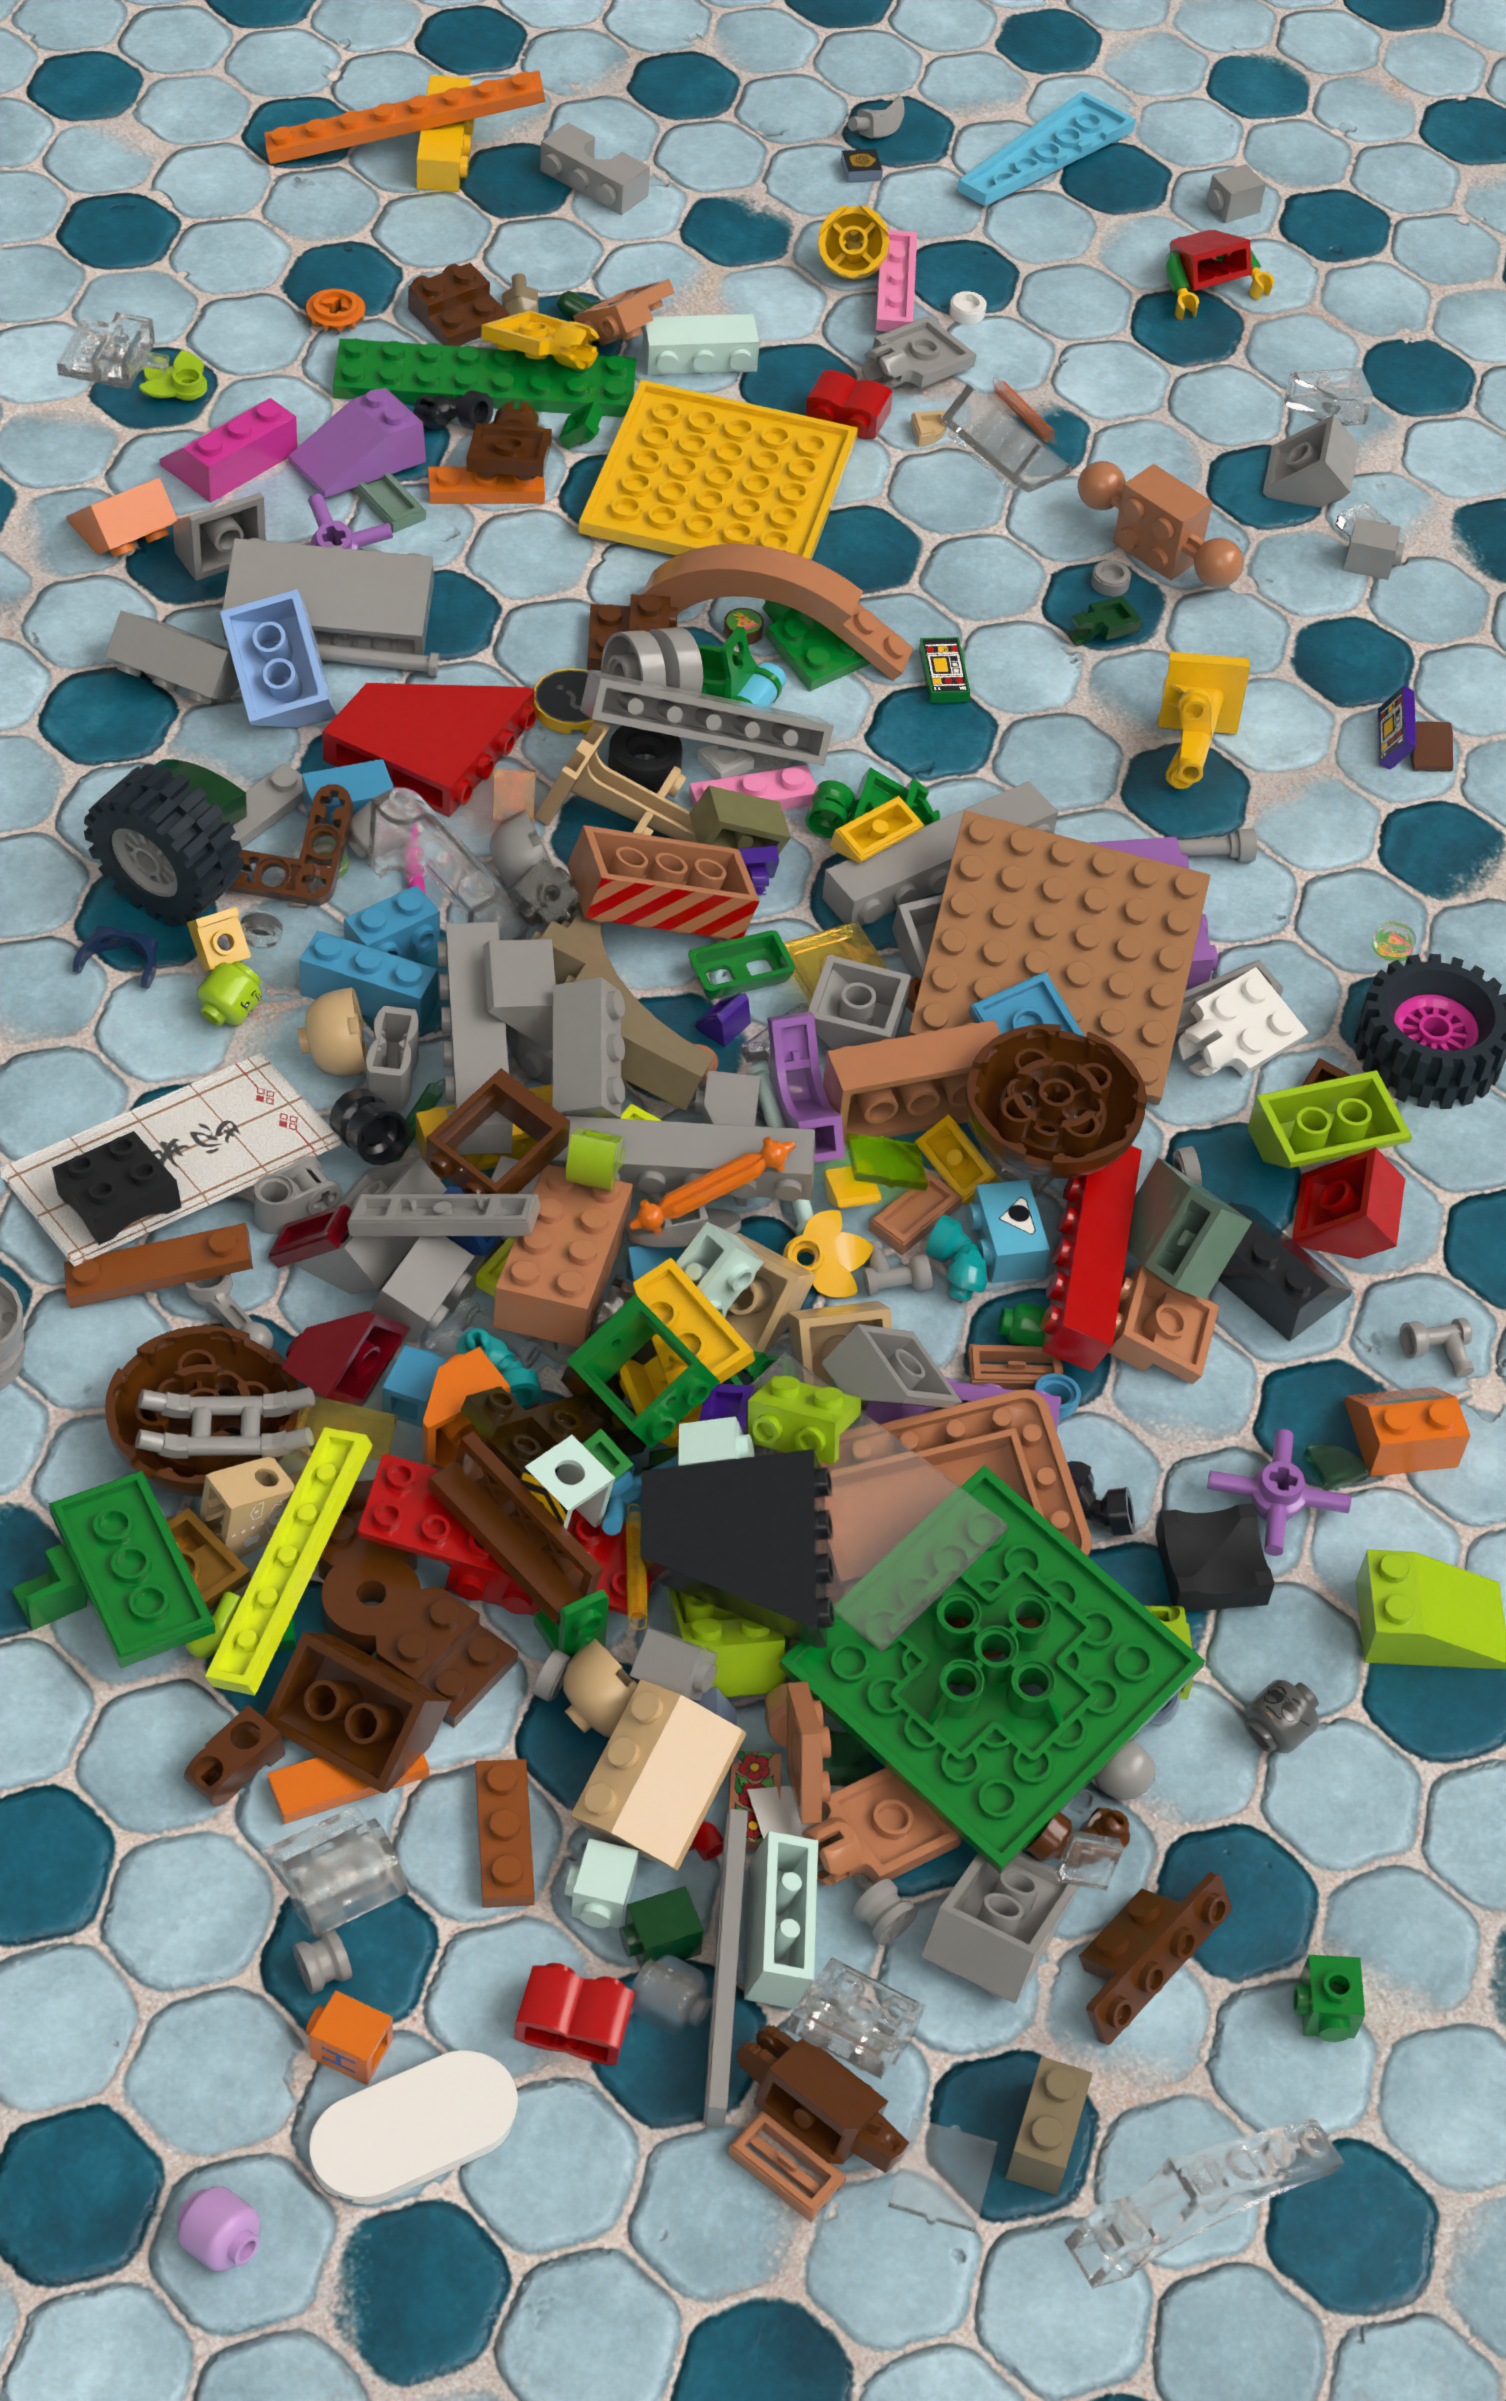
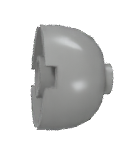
M526 810L510 817L497 827L492 834L489 844L493 859L486 862L496 885L505 882L513 893L522 897H533L539 890L563 886Z

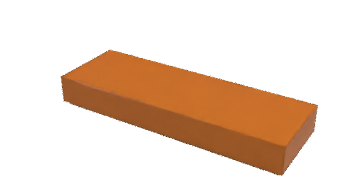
M423 1753L391 1789L429 1777V1766ZM320 1757L267 1773L268 1784L284 1824L381 1793Z

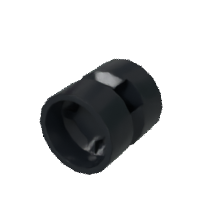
M367 1089L348 1091L335 1102L331 1110L329 1122L332 1132L365 1162L372 1165L390 1163L403 1153L408 1144L410 1134L408 1122L400 1113L387 1105L384 1100Z

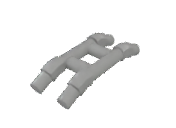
M310 1387L291 1392L265 1393L263 1396L190 1397V1394L170 1392L164 1394L142 1389L138 1398V1408L160 1412L163 1416L173 1418H191L192 1416L191 1437H188V1434L168 1432L161 1434L139 1429L135 1440V1448L157 1452L160 1456L176 1459L188 1458L189 1456L227 1455L279 1457L291 1454L293 1450L313 1446L314 1437L311 1429L305 1427L289 1432L284 1430L276 1433H262V1436H260L261 1415L263 1417H280L292 1414L294 1410L314 1406L315 1396ZM241 1415L240 1436H211L212 1416Z

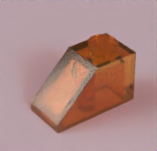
M494 769L492 819L501 820V823H503L510 817L526 810L531 821H534L536 770Z

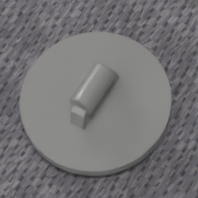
M703 1205L679 1218L664 1219L661 1225V1233L655 1234L653 1231L645 1229L631 1230L629 1225L627 1233L628 1239L638 1245L666 1248L689 1246L706 1222L735 1234L741 1229V1218L736 1212L725 1209L705 1208Z

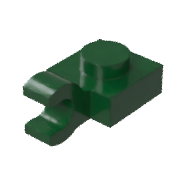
M1123 596L1091 603L1087 613H1078L1072 616L1071 620L1078 629L1069 631L1067 636L1076 646L1090 642L1099 633L1105 640H1110L1139 632L1142 619Z

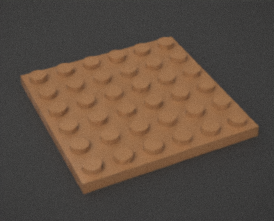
M964 810L908 1036L930 1030L937 1031L975 1023L968 1012L970 1005L1046 971L1084 1036L1086 1037L1087 1032H1091L1119 1048L1132 1061L1141 1075L1146 1090L1147 1102L1159 1105L1163 1096L1211 875Z

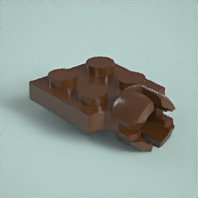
M514 401L507 402L498 409L492 423L476 424L466 457V472H477L479 475L486 477L497 474L515 475L520 479L543 477L552 444V429L538 427L539 416L533 407L526 402L521 401L519 410L513 409Z

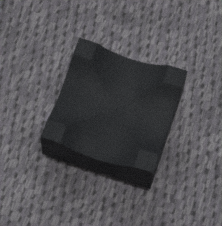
M135 1131L115 1138L108 1143L52 1167L58 1195L78 1213L99 1245L114 1239L125 1227L141 1218L154 1214H169L182 1208L177 1180Z
M1241 1504L1228 1509L1207 1513H1190L1177 1509L1160 1511L1155 1528V1536L1172 1606H1183L1185 1612L1268 1605L1275 1584L1271 1569L1266 1562L1262 1550L1254 1504Z

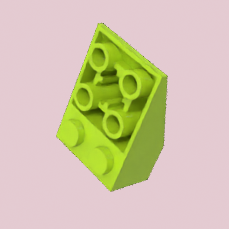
M666 1586L673 1635L718 1653L714 1663L717 1667V1672L711 1688L717 1686L725 1697L768 1694L778 1685L785 1684V1673L779 1668V1661L785 1656V1639L783 1634Z

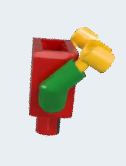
M1206 230L1178 237L1169 244L1170 252L1166 256L1165 271L1173 294L1178 295L1175 316L1179 320H1183L1184 308L1191 310L1193 317L1196 316L1199 298L1194 293L1188 292L1190 289L1195 291L1250 275L1253 279L1249 288L1251 297L1258 300L1263 291L1269 296L1272 290L1274 277L1268 272L1259 270L1261 265L1252 252L1250 240L1217 230Z

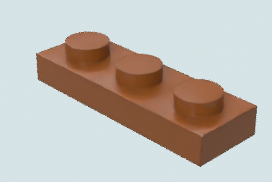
M526 1759L476 1761L475 1774L482 1908L533 1906L535 1893Z

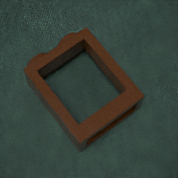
M500 1068L426 1137V1162L435 1175L444 1180L448 1178L460 1187L464 1194H518L569 1145L570 1120ZM495 1111H498L538 1143L495 1183L454 1150Z

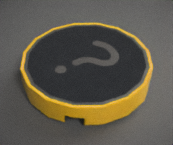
M567 668L553 671L539 680L534 687V708L537 709V719L543 725L563 734H572V730L582 729V734L589 731L595 720L580 711L589 671Z

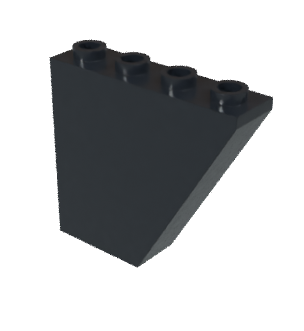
M814 1449L641 1471L640 1557L652 1580L815 1648H826L827 1628L834 1627L835 1624L832 1599L826 1595V1584L833 1583L834 1581L832 1558L830 1553H826V1540L833 1538L831 1514L828 1509L825 1510V1497L832 1496V1480L829 1468L821 1467Z

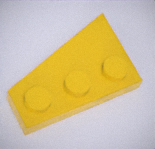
M669 1258L633 1282L635 1294L720 1381L719 1384L755 1361L754 1352L672 1258ZM656 1333L651 1339L669 1386L689 1366Z

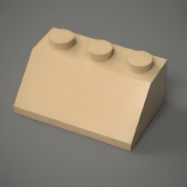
M640 1679L570 1816L596 1838L611 1844L639 1850V1856L678 1871L747 1733L687 1697Z

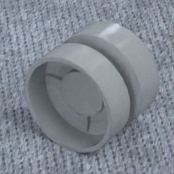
M660 628L649 632L645 630L616 632L608 638L602 654L601 673L699 693L702 691L703 665L700 651L695 639L685 628Z

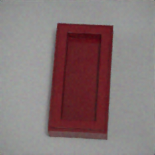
M345 1204L286 1223L270 1250L268 1259L276 1267L280 1268L338 1249L348 1231L347 1222L352 1210Z

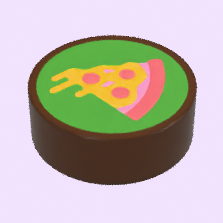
M749 608L731 610L725 616L724 635L728 639L737 626L744 627L748 645L754 644L763 635V617L755 610Z

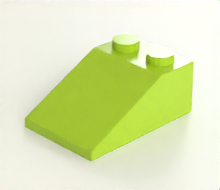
M1367 1549L1356 1578L1364 1663L1506 1670V1627L1499 1582L1417 1552Z

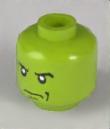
M234 961L232 964L226 962L218 964L197 989V997L202 1004L200 1013L215 1026L220 1027L223 1023L239 1026L262 1000V991L259 987L261 979L252 969L239 961Z

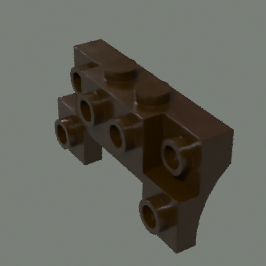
M571 1366L566 1368L561 1381L574 1396L525 1410L510 1393L499 1386L466 1396L461 1407V1411L474 1425L484 1444L520 1481L526 1465L571 1435L583 1444L598 1430L602 1429L626 1457L644 1452L647 1446L624 1424ZM615 1373L605 1384L623 1402L625 1393L619 1384L620 1377ZM625 1404L636 1415L635 1410Z

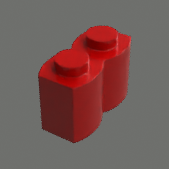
M826 370L821 373L807 397L806 416L858 427V438L874 439L891 412L892 390L875 381H857L843 372Z
M548 1963L545 1966L533 1965L515 2022L514 2039L536 2048L566 2052L579 2059L603 2065H617L633 2009L635 1992L626 1988L622 1981L613 1977L601 1976L597 1979H584L576 1975L570 1967L560 1963Z

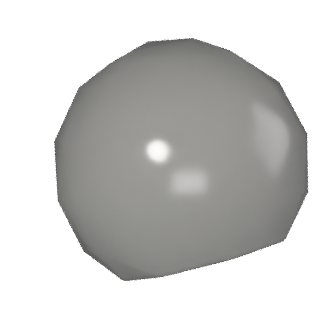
M1132 1739L1095 1777V1781L1100 1789L1111 1797L1118 1800L1135 1799L1147 1792L1155 1781L1156 1765L1147 1752Z

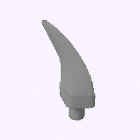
M898 96L884 110L859 109L857 117L849 119V129L851 131H859L861 135L868 138H882L893 134L900 127L904 117L903 98Z

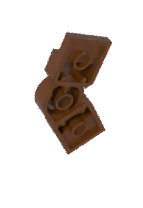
M374 1480L356 1481L318 1561L319 1577L324 1580L322 1586V1618L327 1633L340 1638L366 1654L367 1651H376L377 1660L451 1700L443 1721L455 1728L518 1662V1651L479 1624L480 1614L444 1588L421 1589L419 1579L414 1572L417 1569V1554L357 1536L358 1527ZM378 1602L379 1604L370 1606L365 1605L364 1603Z

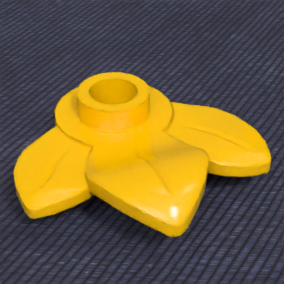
M839 1210L823 1211L812 1216L807 1221L803 1235L793 1238L786 1245L783 1257L817 1274L812 1285L819 1294L829 1298L842 1299L857 1294V1285L851 1273L866 1263L874 1247L870 1242L858 1235L841 1232L842 1216ZM808 1252L813 1255L814 1261L807 1266L801 1265L797 1260L798 1255Z

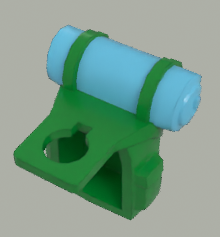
M737 626L722 647L697 644L703 665L701 693L770 707L782 693V688L785 686L787 679L784 671L777 665L769 662L756 664L750 654L744 627ZM737 643L739 646V652L734 651V647Z

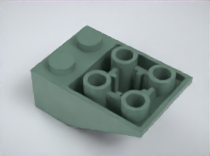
M1157 1158L1135 1196L1127 1249L1147 1269L1172 1287L1206 1300L1252 1221L1163 1159Z

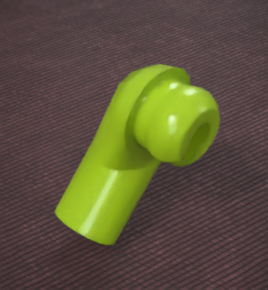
M224 1592L215 1613L211 1616L215 1623V1633L187 1643L186 1648L189 1653L196 1658L205 1659L217 1652L242 1600L241 1596L231 1592Z

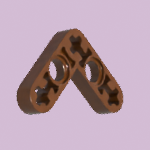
M328 784L316 792L299 860L242 849V852L238 855V857L244 859V866L241 870L253 872L254 882L250 883L248 873L240 872L239 880L228 890L311 906H320L327 903L333 897L353 816V803L348 791L337 784ZM333 797H338L343 808L338 807L334 810L332 819L334 826L327 824L329 813L324 803L330 804ZM322 835H329L336 840L334 850L326 855H320L313 850L314 841ZM255 863L256 866L253 871L252 864ZM315 863L321 866L320 878L325 887H317L315 893H310L305 882H313L316 873ZM272 867H278L285 871L284 881L275 887H269L262 882L264 872Z

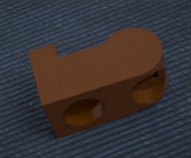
M247 1705L209 1740L205 1747L191 1760L185 1770L184 1779L214 1807H219L232 1799L239 1792L243 1784L266 1764L271 1767L286 1755L281 1733L250 1705Z

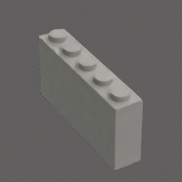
M234 538L223 610L298 589L307 607L317 644L424 655L434 585L433 557L422 556L417 553H387L376 549L366 551L345 549L339 546L304 545L299 542L281 543L264 541L258 538ZM222 623L224 640H227L224 626Z

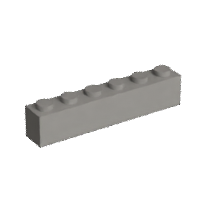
M591 670L588 672L580 708L581 712L593 720L823 766L834 727L832 724L816 716Z
M1030 781L924 826L917 833L861 863L849 859L826 869L822 899L849 930H853L866 923H873L880 917L897 910L898 905L918 901L931 894L944 891L964 810L1053 834L1058 811Z
M498 922L446 923V941H437L438 968H447V974H439L440 1000H448L449 1007H441L442 1034L450 1033L451 1040L443 1041L444 1067H452L453 1075H445L446 1102L455 1103V1109H447V1118L500 1068L509 1074L506 1024L489 1013L487 1009L483 945L488 941L499 940ZM495 1111L457 1147V1153L459 1155L512 1153L513 1123L498 1111Z
M564 1116L570 1120L569 1144L571 1134L578 1127L622 1136L621 1147L626 1148L623 1166L616 1173L615 1180L633 1184V1190H640L650 1194L670 1192L745 1153H758L764 1145L762 1140L766 1137H771L772 1141H779L781 1143L793 1141L796 1147L787 1155L783 1171L777 1172L775 1168L766 1167L758 1178L725 1195L740 1199L764 1197L778 1198L783 1201L812 1200L815 1167V1129ZM569 1145L549 1165L566 1168Z

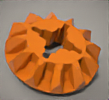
M326 289L315 293L307 301V318L311 319L313 327L323 326L325 332L337 329L341 333L343 328L352 330L355 329L357 323L364 322V301L351 291Z

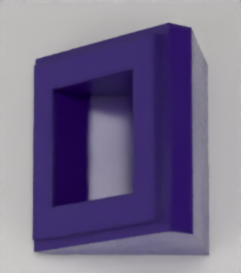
M739 993L719 1000L696 1021L697 1024L694 1026L699 1032L725 1048L751 1024L749 998L745 993Z

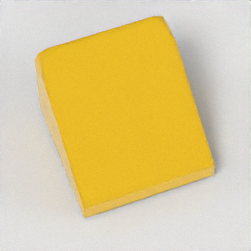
M858 1164L825 1170L824 1179L827 1202L841 1209L879 1203L881 1200V1193L867 1165Z

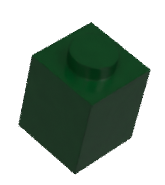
M683 1886L627 1904L625 1926L619 1928V1933L626 1955L629 1958L636 1957L643 1974L673 1964L674 1957L683 1961L701 1955L704 1929L687 1888Z

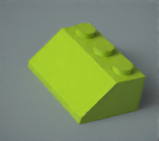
M1377 1070L1256 1095L1247 1130L1263 1162L1285 1168L1354 1155L1375 1147L1381 1149L1411 1142L1412 1139L1409 1129Z

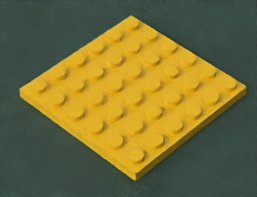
M641 380L579 520L578 533L674 556L711 545L751 544L791 552L812 560L857 440L858 427Z

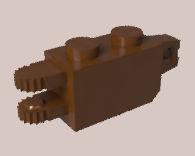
M768 2024L755 2034L757 2036L755 2038L757 2044L751 2041L745 2042L736 2051L737 2062L740 2064L739 2067H742L744 2072L747 2071L749 2076L761 2085L753 2103L826 2162L844 2164L855 2154L884 2173H887L903 2157L910 2142L883 2116L889 2101L806 2035L796 2042L784 2031L781 2032L779 2028H776L775 2025L771 2026Z

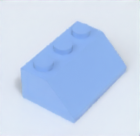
M298 589L220 611L251 725L300 728L336 717L307 607Z

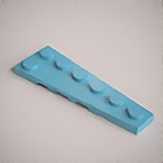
M1081 91L958 180L957 192L976 203L987 206L1111 143H1117L1121 138L1134 131L1136 119Z

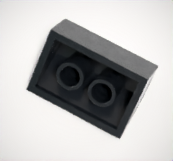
M1233 1202L1228 1204L1251 1220L1252 1223L1218 1278V1281L1289 1342L1351 1296L1352 1290L1255 1208Z

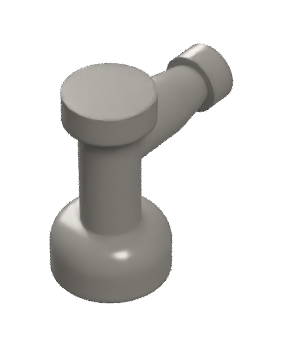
M879 1241L870 1242L874 1247L869 1257L870 1268L863 1269L864 1285L868 1296L878 1294V1289L912 1284L918 1291L932 1289V1271L926 1253L912 1256L908 1266L890 1269L888 1261L884 1256L882 1244Z
M1466 1318L1454 1319L1449 1325L1426 1328L1418 1321L1402 1324L1400 1328V1343L1404 1354L1408 1358L1422 1357L1428 1352L1430 1346L1444 1344L1447 1354L1454 1364L1453 1368L1457 1377H1466L1474 1372L1464 1345L1470 1344L1472 1340V1329Z

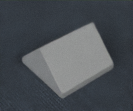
M552 939L488 941L483 945L488 1012L551 1051L553 1049V985H556Z

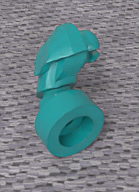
M945 1214L941 1215L929 1237L925 1253L928 1257L942 1263L951 1257L954 1258L945 1277L952 1282L949 1294L954 1299L968 1302L973 1297V1291L982 1293L986 1288V1260L982 1258L979 1246L973 1244L972 1240L964 1233L961 1221Z
M473 1328L459 1337L456 1344L457 1354H466L480 1347L510 1385V1394L522 1408L526 1410L541 1399L542 1389L536 1372L524 1368L520 1360L514 1361L516 1354L508 1351L505 1342L489 1335L483 1328Z

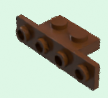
M1209 1872L1181 1903L1141 1888L1079 1955L1084 1971L1108 1980L1106 1985L1086 2006V2011L1099 2042L1110 2045L1230 1914L1232 1906L1219 1874Z

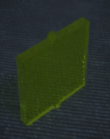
M847 1133L846 1145L854 1180L882 1184L889 1188L902 1187L926 1191L928 1181L917 1143L891 1140L884 1136L871 1137Z

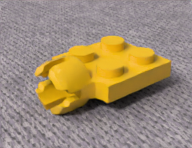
M530 310L482 325L481 340L495 343L496 348L500 350L525 352V357L530 359H545L547 355H553L554 359L562 366L584 370V368H589L594 363L599 353L595 346L588 345V340L594 341L599 338L597 332L592 327L578 322L564 321Z

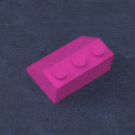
M269 398L242 411L160 458V465L212 503L288 458V455L297 448L296 416L272 398Z

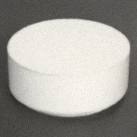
M963 291L951 298L949 314L955 321L961 324L972 325L984 319L986 301L981 295L975 292Z

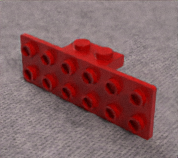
M383 1454L358 1527L357 1536L359 1538L451 1564L445 1590L456 1593L463 1599L484 1601L504 1607L507 1611L519 1615L528 1614L534 1616V1613L541 1611V1608L427 1488L429 1478L441 1469L393 1455ZM574 1509L571 1513L567 1531L603 1567L596 1591L603 1589L608 1595V1610L628 1616L626 1523L622 1524L621 1531L618 1534L608 1535L603 1531L602 1524L596 1528L593 1527ZM646 1569V1575H647V1576H646V1577H647V1578H646V1579H647V1598H648V1594H649L650 1587H651V1583H652V1578H651L649 1572H648L647 1569Z

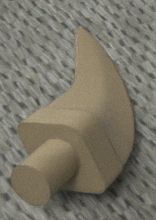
M514 274L511 277L512 288L502 293V306L510 316L528 310L539 313L538 290L526 286V276L524 274Z

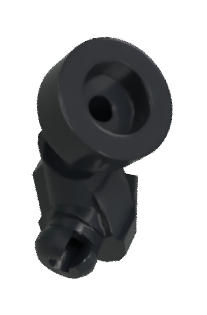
M475 390L467 391L463 396L458 395L457 399H454L453 395L448 397L439 395L433 398L430 395H423L417 399L413 413L423 422V428L444 430V426L452 419L458 417L463 427L474 430L476 424L490 423L493 415V401L488 394Z
M1080 1461L1067 1462L1086 1521L1089 1519L1093 1526L1107 1529L1114 1537L1133 1535L1135 1533V1519L1128 1487L1108 1489L1102 1500H1097V1494L1094 1491L1095 1479L1091 1472V1466Z

